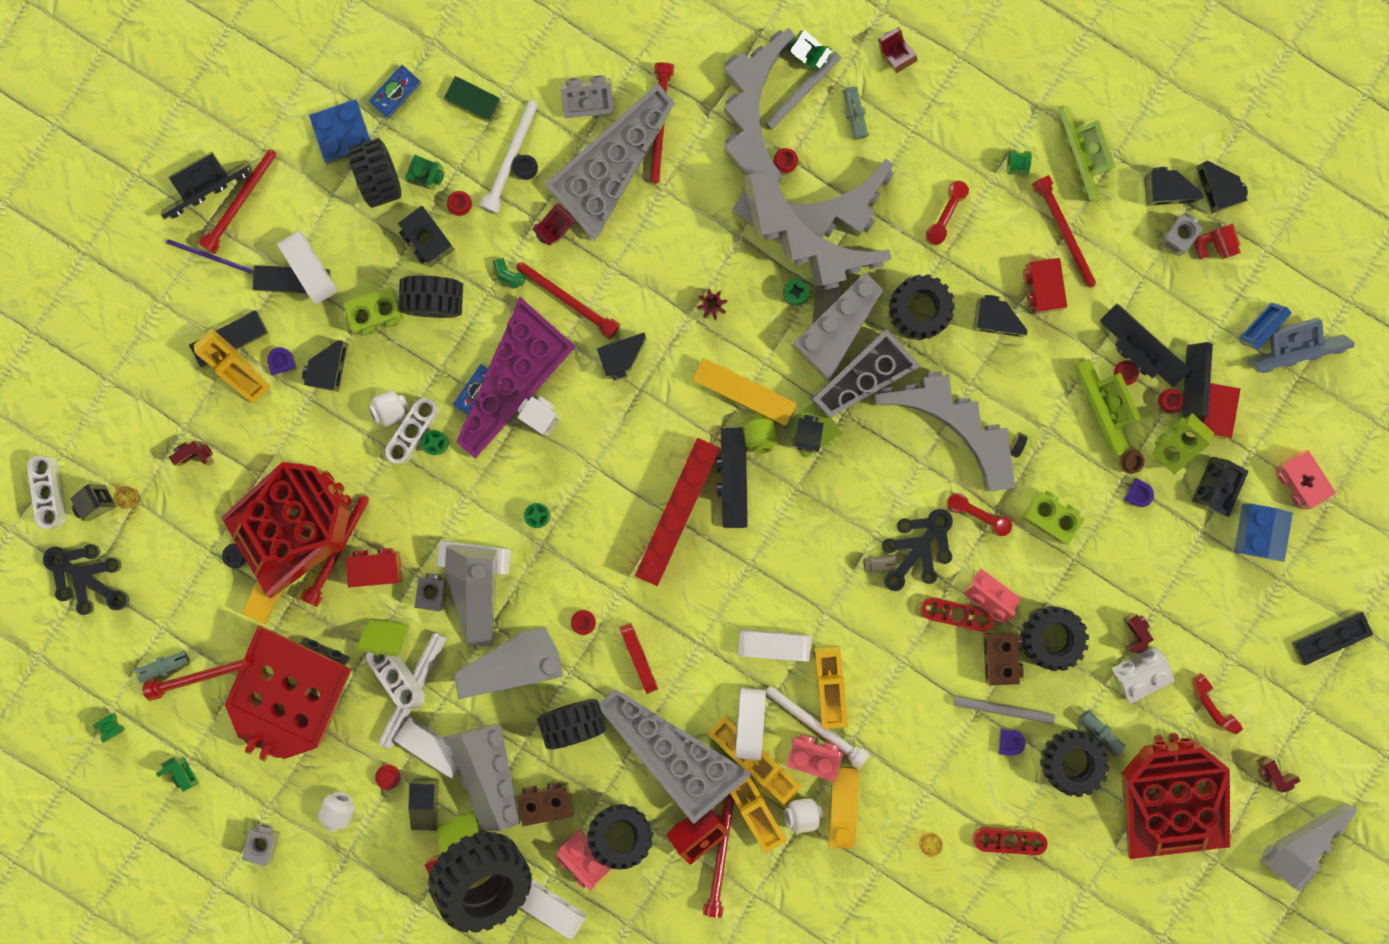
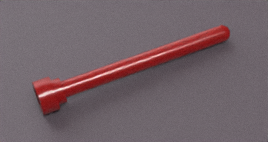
M657 62L654 65V75H656L658 84L666 93L668 81H671V77L674 76V64ZM665 122L653 141L650 182L652 184H658L660 181Z
M270 149L266 152L212 232H208L206 236L203 235L198 241L199 245L214 255L220 248V237L275 159L276 152Z
M1047 175L1031 185L1035 193L1038 192L1039 196H1043L1086 285L1092 288L1096 285V280L1052 193V190H1054L1052 185L1054 183L1050 175Z
M524 262L517 264L516 268L519 272L599 327L598 330L602 332V336L611 340L621 325L613 318L611 320L609 318L604 319Z
M363 495L359 498L349 516L342 547L327 557L313 585L302 592L301 600L315 607L319 606L323 593L321 589L369 503L367 496Z
M241 659L165 682L158 679L150 680L143 684V695L148 701L162 698L167 691L247 669L250 666V662L248 659Z
M731 794L724 798L721 818L729 833L734 799ZM729 835L722 839L717 846L710 899H707V903H704L702 913L708 917L722 918L724 906H722L720 895Z

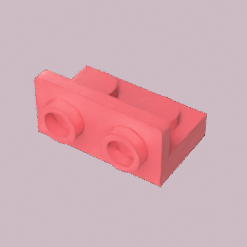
M982 568L977 571L963 593L973 604L980 606L994 620L1000 621L1003 624L1014 617L1016 614L1014 610L1021 600L1019 596Z
M800 734V738L793 737V745L786 767L836 782L844 752L838 750L839 746L829 742H824V746L814 743L815 738Z
M578 829L558 848L556 852L558 858L556 860L565 870L569 868L576 875L574 879L583 889L587 887L591 891L595 884L611 869L598 863V860L592 856L591 849L588 848L587 844L588 837Z

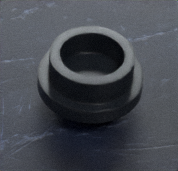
M530 155L519 156L513 164L515 175L522 180L534 178L538 172L537 161Z
M236 543L229 544L223 550L222 559L226 566L240 568L247 562Z

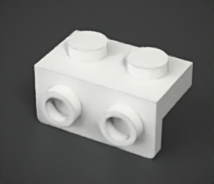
M1157 647L1146 650L1112 668L1113 674L1119 680L1125 698L1130 704L1175 682L1167 658Z

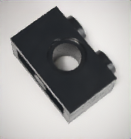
M420 206L398 222L402 228L399 234L407 244L413 243L417 249L414 251V254L422 264L427 262L432 267L455 250L423 206ZM423 232H429L431 235L429 242L425 244L419 243V236Z

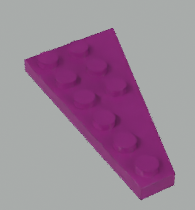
M520 296L485 374L480 390H478L470 413L456 441L475 459L518 413L517 410L525 399L529 400L576 348L572 342Z

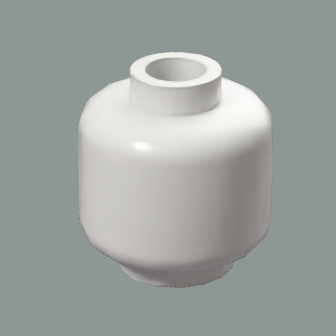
M390 390L373 397L368 408L376 424L380 423L383 427H388L405 418V409L408 408V405L403 395L398 396L396 392Z
M334 792L323 799L318 819L325 829L334 832L349 826L355 810L351 797L343 792Z
M811 798L791 801L784 810L785 824L788 829L791 828L797 834L815 831L818 829L820 821L823 820L822 808L817 806Z

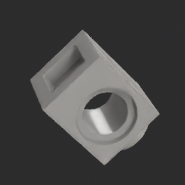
M1181 214L1175 218L1159 243L1176 255L1181 256L1188 251L1203 227L1198 225L1199 221L1193 216ZM1179 227L1184 228L1186 230V239H1183L1178 235Z
M258 824V826L251 828L248 832L242 860L264 866L270 864L273 861L279 831L273 830V827L267 824ZM257 838H263L266 841V849L258 847L256 843Z

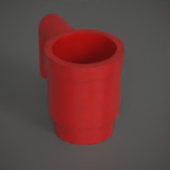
M1234 224L1198 236L1193 242L1199 260L1209 257L1205 244L1211 242L1214 243L1216 252L1220 254L1221 260L1241 253L1239 247L1241 244Z

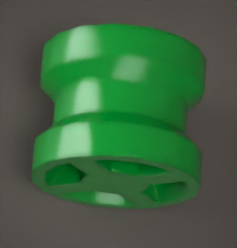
M1010 149L1007 159V174L1020 173L1022 176H1028L1032 159L1031 151L1019 153L1015 149Z
M801 279L790 280L783 290L785 301L792 306L803 304L809 294L808 285Z
M430 430L423 435L421 445L426 453L441 455L447 451L449 440L443 432Z
M541 503L529 505L524 512L525 522L533 528L546 526L551 518L549 509Z
M115 712L92 725L93 729L100 733L102 743L109 741L126 730L123 725H119Z

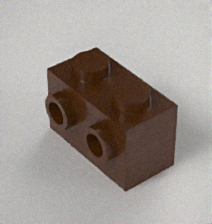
M1015 632L983 633L985 683L989 686L1019 685L1020 678L1024 676L1023 664L1019 663V653H1022V639L1018 638V634Z
M561 780L549 782L547 787L537 789V785L524 787L522 792H519L517 795L522 827L569 818L574 814L569 784H562Z

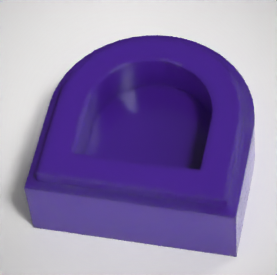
M277 347L269 352L267 362L272 376L297 369L294 356L288 349Z
M1134 478L1123 501L1135 507H1146L1153 501L1154 491L1149 484Z
M1000 729L998 754L1019 755L1025 748L1024 736L1016 730Z

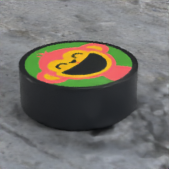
M1020 432L1016 434L1010 445L1012 457L1017 458L1021 455L1028 440L1027 435Z

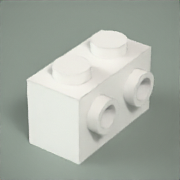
M541 396L538 400L534 397H531L530 400L525 399L517 410L520 413L517 418L548 437L561 416L553 411L555 406Z

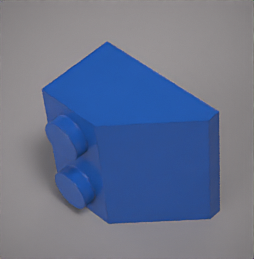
M1242 504L1234 553L1285 562L1293 513L1262 505Z

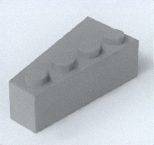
M866 272L863 273L791 346L826 381L829 380L883 289Z
M885 329L821 388L810 401L826 418H830L907 373L919 368L921 365Z
M501 724L482 725L444 736L445 744L450 746L453 753L451 758L454 766H458L463 777L461 779L464 789H468L471 796L470 804L481 830L501 831L520 824Z

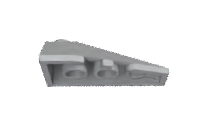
M446 546L445 573L466 644L492 646L497 550Z
M546 627L520 632L514 638L499 645L493 651L453 674L458 699L563 677L558 650Z
M1343 802L1276 841L1273 845H1269L1263 851V857L1259 861L1281 881L1300 891L1321 866L1317 862L1320 856L1324 853H1329L1332 849V838L1339 836L1344 831L1357 809Z

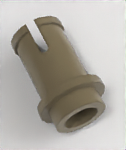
M894 554L879 557L868 555V558L863 559L865 573H870V575H874V572L896 570Z

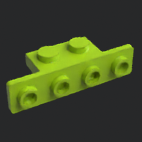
M1065 105L1059 106L1060 113L1057 114L1060 126L1066 129L1068 135L1065 138L1067 147L1070 152H1074L1076 161L1073 162L1074 168L1084 181L1082 185L1083 194L1091 202L1100 201L1093 176L1116 168L1101 121L1096 120L1076 128L1069 107Z
M1087 359L1074 365L1076 376L1082 383L1087 401L1092 406L1097 417V423L1102 428L1106 437L1108 448L1112 451L1114 457H1118L1130 449L1121 427L1136 422L1141 418L1121 373L1100 381L1091 360Z

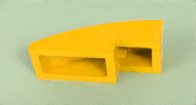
M212 328L194 344L195 354L214 368L215 373L252 404L270 388L268 382Z
M839 646L814 648L822 729L848 727L841 650Z
M750 776L730 794L766 854L787 840Z

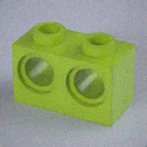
M391 287L343 303L352 332L361 334V336L373 334L376 332L375 328L381 326L385 328L399 325V320L405 319L403 313L398 311V297L396 291ZM386 303H391L392 312L387 316H383L381 313L382 306ZM362 311H367L369 315L368 320L363 324H359L357 320L358 314Z
M1193 413L1186 419L1183 417L1179 418L1173 424V430L1169 434L1164 432L1154 442L1156 447L1152 455L1174 475L1210 445L1215 434ZM1185 432H1192L1196 437H1189ZM1168 447L1176 449L1177 452L1174 453L1169 451Z
M1037 492L1021 518L1058 542L1069 545L1085 519L1079 516L1080 511L1073 506L1067 504L1065 507L1058 503L1059 498L1051 492ZM1042 502L1046 503L1049 508L1048 514L1044 517L1038 513V506ZM1063 516H1066L1070 521V525L1066 530L1061 529L1059 526V521Z

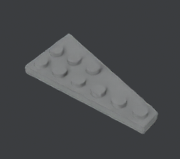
M658 83L545 184L594 241L597 240L675 105V102Z
M617 689L599 703L601 712L693 824L752 775L749 771L664 720Z

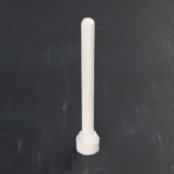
M533 100L527 104L490 194L487 193L486 197H483L479 207L487 212L497 215L501 208V199L499 197L538 106Z
M768 687L766 689L767 696L827 741L838 745L839 749L848 755L847 759L851 761L850 764L858 770L862 767L870 755L869 752L862 747L860 749L857 746L855 748L830 729H822V723L775 688Z

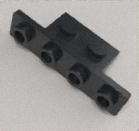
M212 151L169 176V179L182 198L162 209V218L166 219L170 216L171 219H174L184 212L183 208L190 204L194 207L205 201V196L211 192L217 194L228 187L227 183L235 179L238 182L249 175L248 171L251 170L250 162L246 161L226 172Z
M1116 303L1101 318L1100 322L1117 337L1115 346H1117L1118 353L1126 359L1129 357L1136 364L1135 367L1141 374L1145 376L1148 374L1152 379L1158 374L1169 385L1175 387L1190 373V367L1120 304Z
M743 427L722 428L721 458H717V473H722V483H717V498H722L723 528H746L748 526L747 457Z

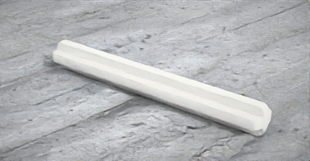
M439 633L432 634L412 674L421 688L446 641V638ZM410 691L407 694L408 703H410L412 700V694ZM396 706L379 740L381 746L388 749L393 747L395 743L394 738L405 723L411 709Z

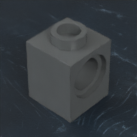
M426 573V577H420L418 579L414 608L442 611L447 580H441V575ZM429 584L437 588V595L434 599L429 598L425 593V589Z

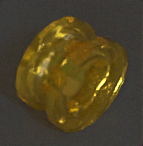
M123 486L116 490L114 501L120 508L131 509L138 505L140 494L134 487ZM127 490L128 494L133 496L128 501L129 504H126L127 501H122V496L126 495Z
M926 832L919 839V847L925 855L934 857L942 851L943 843L936 833ZM927 839L937 840L934 844L936 847L934 850L930 848L926 850L924 848L927 845Z

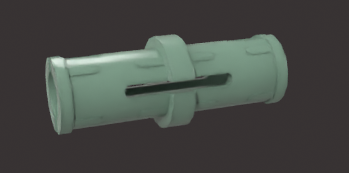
M858 87L846 88L842 90L847 108L845 113L846 119L850 121L853 139L860 140L869 136L864 118L866 114L865 108L861 106ZM853 103H854V105H855V110H856V114H857V118H858V122H859L858 124H857L856 116H855V113H854Z
M182 650L165 658L162 656L158 657L155 662L135 668V673L140 674L137 675L140 683H143L160 675L163 677L167 676L170 671L190 665V660H186L188 655L185 650Z
M1090 709L1079 717L1078 721L1114 757L1125 749L1126 745L1110 731L1111 727L1108 724L1104 725Z

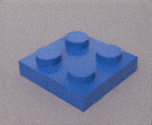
M356 99L309 115L326 164L349 157V147L371 140Z

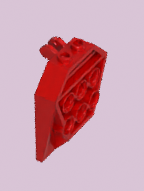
M282 462L221 517L268 598H273L343 545L350 514L348 506L351 505L352 499L348 494H343L345 487L341 482L335 483L334 477L327 470L323 471L310 465ZM289 490L288 496L284 499L285 493ZM264 509L263 515L260 516V512ZM301 510L300 516L296 519L297 512ZM276 528V533L272 536V532ZM313 530L312 536L308 539L309 532ZM288 548V553L284 557V551Z
M259 625L244 659L249 660L250 666L247 669L238 671L225 702V707L238 738L244 740L247 744L245 753L251 755L255 748L259 747L262 749L259 759L265 762L269 755L275 758L286 759L316 749L324 741L352 668ZM265 666L272 668L274 674H269ZM288 677L294 678L297 685L291 684ZM311 688H316L320 696L314 695ZM254 692L261 695L262 701L255 697ZM277 703L284 706L285 712L278 708ZM300 714L305 715L308 722H304L300 718Z
M1170 733L1168 743L1163 740L1161 735H1155L1152 745H1145L1121 772L1129 859L1230 848V769L1219 758L1192 738L1179 739L1178 734ZM1206 781L1204 787L1197 789L1200 782ZM1181 784V787L1177 791L1172 792V789L1175 785ZM1156 787L1152 794L1146 795L1148 789ZM1208 810L1207 815L1200 818V814L1203 811ZM1183 813L1179 820H1174L1176 815ZM1158 816L1154 823H1149L1152 817Z

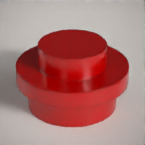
M782 148L774 155L773 163L779 172L784 174L791 173L798 165V156L792 149Z
M455 191L447 199V208L453 215L464 216L471 210L472 200L466 192Z
M1124 360L1115 366L1113 376L1121 373L1127 386L1137 381L1139 371L1136 369L1134 362Z
M1166 389L1159 395L1158 405L1165 413H1176L1183 407V395L1176 389Z
M579 610L571 618V627L579 635L591 633L596 626L595 616L588 610Z
M385 764L377 770L375 780L380 788L391 790L400 783L401 773L396 766Z

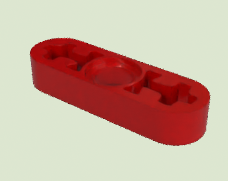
M927 598L920 607L921 614L928 620L980 632L988 631L994 623V619L982 608L938 598ZM932 602H936V607L944 609V604H948L945 610V620L941 619L942 613L934 612L933 616H929L930 612L926 610V606H931ZM955 607H960L964 612L963 619L958 622H954L950 617V612ZM969 609L973 610L972 616L980 617L981 613H984V617L988 619L987 624L983 623L979 627L978 622L969 620L970 625H966L969 619Z
M632 623L620 626L622 637L646 694L659 690Z
M980 827L973 834L974 845L983 852L1041 855L1048 846L1046 837L1036 830ZM984 833H987L989 838L997 839L996 833H999V847H996L994 841H987L986 846H983L982 842L978 839L982 838ZM1008 834H1013L1017 838L1016 845L1012 848H1007L1003 844V839ZM1021 835H1024L1023 839L1025 841H1033L1034 837L1037 836V839L1041 841V845L1038 844L1036 849H1033L1031 844L1023 843L1024 849H1021Z

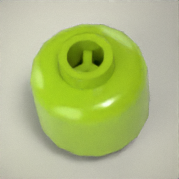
M763 415L751 417L750 421L743 427L745 445L754 454L771 452L778 442L774 422L770 419H765Z

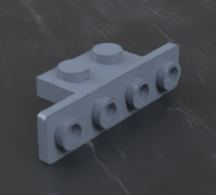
M1314 318L1279 327L1270 337L1272 353L1249 358L1248 362L1257 372L1267 373L1274 368L1294 366L1304 360H1317L1331 353L1340 354L1355 346L1354 341L1344 334L1324 339L1322 320Z

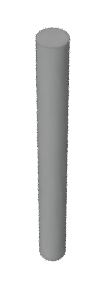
M834 52L829 57L828 62L822 68L816 70L765 124L772 130L842 59L841 56Z
M955 696L953 706L1043 723L1053 724L1055 720V714Z

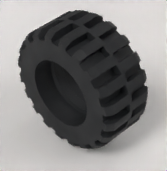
M477 832L473 833L471 837L466 835L460 838L461 841L456 844L453 842L449 845L448 850L438 856V862L433 864L428 879L430 896L444 922H447L448 926L453 929L467 933L469 930L473 933L481 932L482 929L491 930L495 925L505 923L509 916L513 917L518 912L519 906L522 907L526 902L525 896H529L530 884L532 883L530 867L513 840L496 832H486V834ZM492 875L483 884L475 888L469 889L478 880L486 876Z

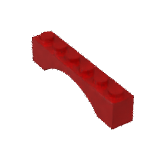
M697 437L635 577L658 587L720 447Z

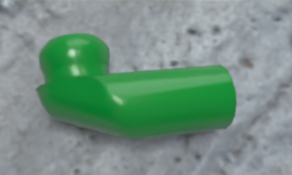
M504 258L492 261L498 281L502 285L512 289L524 285L525 277L523 274L509 271Z

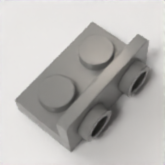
M595 75L590 77V80L580 81V78H569L565 80L566 83H561L564 118L614 113L611 78H605V75Z

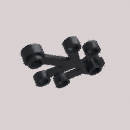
M936 509L929 514L928 518L915 520L903 518L897 522V530L901 533H909L912 529H928L922 537L899 540L887 538L883 540L881 547L886 553L913 548L896 571L886 574L884 584L887 589L899 591L904 587V576L920 555L922 556L923 564L922 581L927 584H933L937 580V573L933 568L930 542L937 535L939 551L936 554V559L941 564L950 563L952 553L949 551L947 531L951 529L953 519L948 511ZM939 516L944 519L942 526H937L935 523L936 518ZM903 521L909 524V528L906 531L900 528V524ZM887 541H891L894 544L893 549L890 551L885 548ZM942 552L948 553L949 558L947 561L940 559ZM927 572L933 573V579L931 581H927L925 579V574ZM892 576L898 578V584L892 586L889 582Z
M88 544L84 548L66 551L61 547H51L43 555V564L48 570L53 571L57 589L55 597L57 600L68 601L73 597V590L66 586L65 571L72 576L77 598L76 610L80 615H88L94 610L93 602L88 600L85 585L104 596L108 607L112 610H122L128 606L130 599L125 591L113 590L91 576L102 572H118L121 569V561L118 558H108L105 562L77 567L70 561L84 557L87 559L98 558L101 552L99 546ZM90 547L95 549L93 556H90L88 553ZM56 554L60 556V562L58 564L54 562V556ZM110 561H114L116 563V567L114 570L110 569L109 567ZM63 589L67 591L66 598H63L61 596V591ZM118 595L123 597L121 605L116 601ZM83 603L88 605L87 612L82 610Z

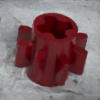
M708 289L706 297L698 296L703 305L697 306V310H704L703 319L710 315L716 321V314L719 312L721 314L726 313L721 308V305H725L728 301L720 299L721 291H718L717 294H712L711 290ZM715 299L718 309L712 308L711 311L708 310L706 301L712 302Z

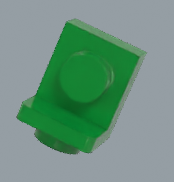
M414 154L405 178L435 190L436 185L442 183L445 171H442L444 167L441 163L437 161L432 162Z
M175 757L160 764L163 769L156 772L157 777H160L171 771L176 787L181 788L182 792L199 784L185 757L177 761Z

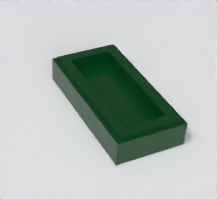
M457 76L454 77L444 96L445 100L489 122L501 100L499 97Z

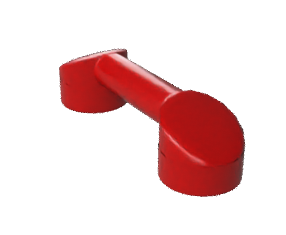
M958 180L949 186L948 195L950 198L938 222L931 225L925 233L926 241L930 245H940L946 239V226L955 208L969 194V187L965 182Z
M954 493L947 499V507L951 512L968 513L989 524L992 532L997 536H1006L1012 530V522L1008 517H995L970 504L968 498L961 493Z
M1202 673L1193 678L1194 693L1216 725L1235 735L1243 731V727L1232 714L1224 718L1209 698L1207 693L1213 690L1209 680Z

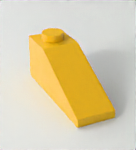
M840 767L836 782L832 781L827 833L829 847L855 849L858 795L857 768Z

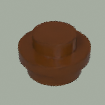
M1136 449L1126 450L1120 459L1122 471L1128 474L1141 471L1145 463L1143 455Z

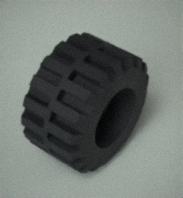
M376 138L349 147L348 156L352 172L365 202L371 208L400 199V182L384 142L380 138Z
M927 274L925 276L915 275L904 280L893 292L892 298L889 301L888 307H890V311L888 313L889 317H892V325L899 329L898 332L901 335L905 334L907 335L906 338L930 339L941 333L949 325L954 315L955 303L952 302L954 296L948 292L947 289L949 287L946 283L944 285L940 283L941 279L937 277L935 279L931 278V275ZM914 294H925L934 302L935 315L931 320L920 322L909 314L907 302Z
M406 276L400 279L398 311L406 315L430 318H454L462 315V282L438 276Z
M1054 606L1039 608L1035 614L1031 613L1028 616L1029 620L1027 622L1024 621L1022 625L1024 631L1020 632V637L1023 638L1022 648L1026 651L1024 652L1025 655L1034 664L1051 671L1068 670L1069 666H1076L1078 659L1082 660L1085 657L1082 653L1084 650H1088L1089 645H1086V640H1089V634H1086V624L1081 622L1082 619L1078 615H1075L1073 611ZM1054 623L1060 624L1067 633L1066 644L1059 652L1049 653L1043 648L1042 634L1049 625Z
M587 699L543 713L537 718L545 748L551 750L592 739L607 730L597 699Z
M1064 730L1060 735L1057 733L1053 735L1054 739L1052 741L1048 740L1045 743L1047 745L1046 750L1042 749L1041 752L1043 760H1040V765L1044 769L1042 773L1048 779L1047 781L1057 790L1071 797L1072 795L1083 797V794L1089 796L1093 794L1092 790L1094 788L1099 790L1102 787L1099 783L1101 781L1106 782L1108 778L1105 776V772L1110 770V766L1107 765V761L1110 760L1109 756L1104 752L1106 751L1104 746L1094 737L1078 730ZM1074 749L1083 750L1087 756L1085 770L1075 777L1066 776L1062 770V762L1065 755Z
M616 804L603 809L595 816L589 825L587 844L588 848L591 849L592 856L598 860V863L610 869L621 870L632 868L640 864L647 857L648 851L652 848L653 844L651 842L653 831L650 829V826H652L650 821H647L646 815L643 812H639L638 808L634 806ZM615 822L627 823L634 832V843L625 852H615L606 843V830Z

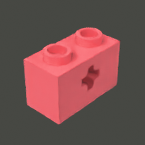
M1309 450L1299 451L1275 467L1278 471L1277 477L1282 485L1289 488L1292 493L1291 499L1299 508L1312 509L1336 493ZM1302 477L1306 478V480L1303 482L1305 486L1301 485V482L1303 481Z

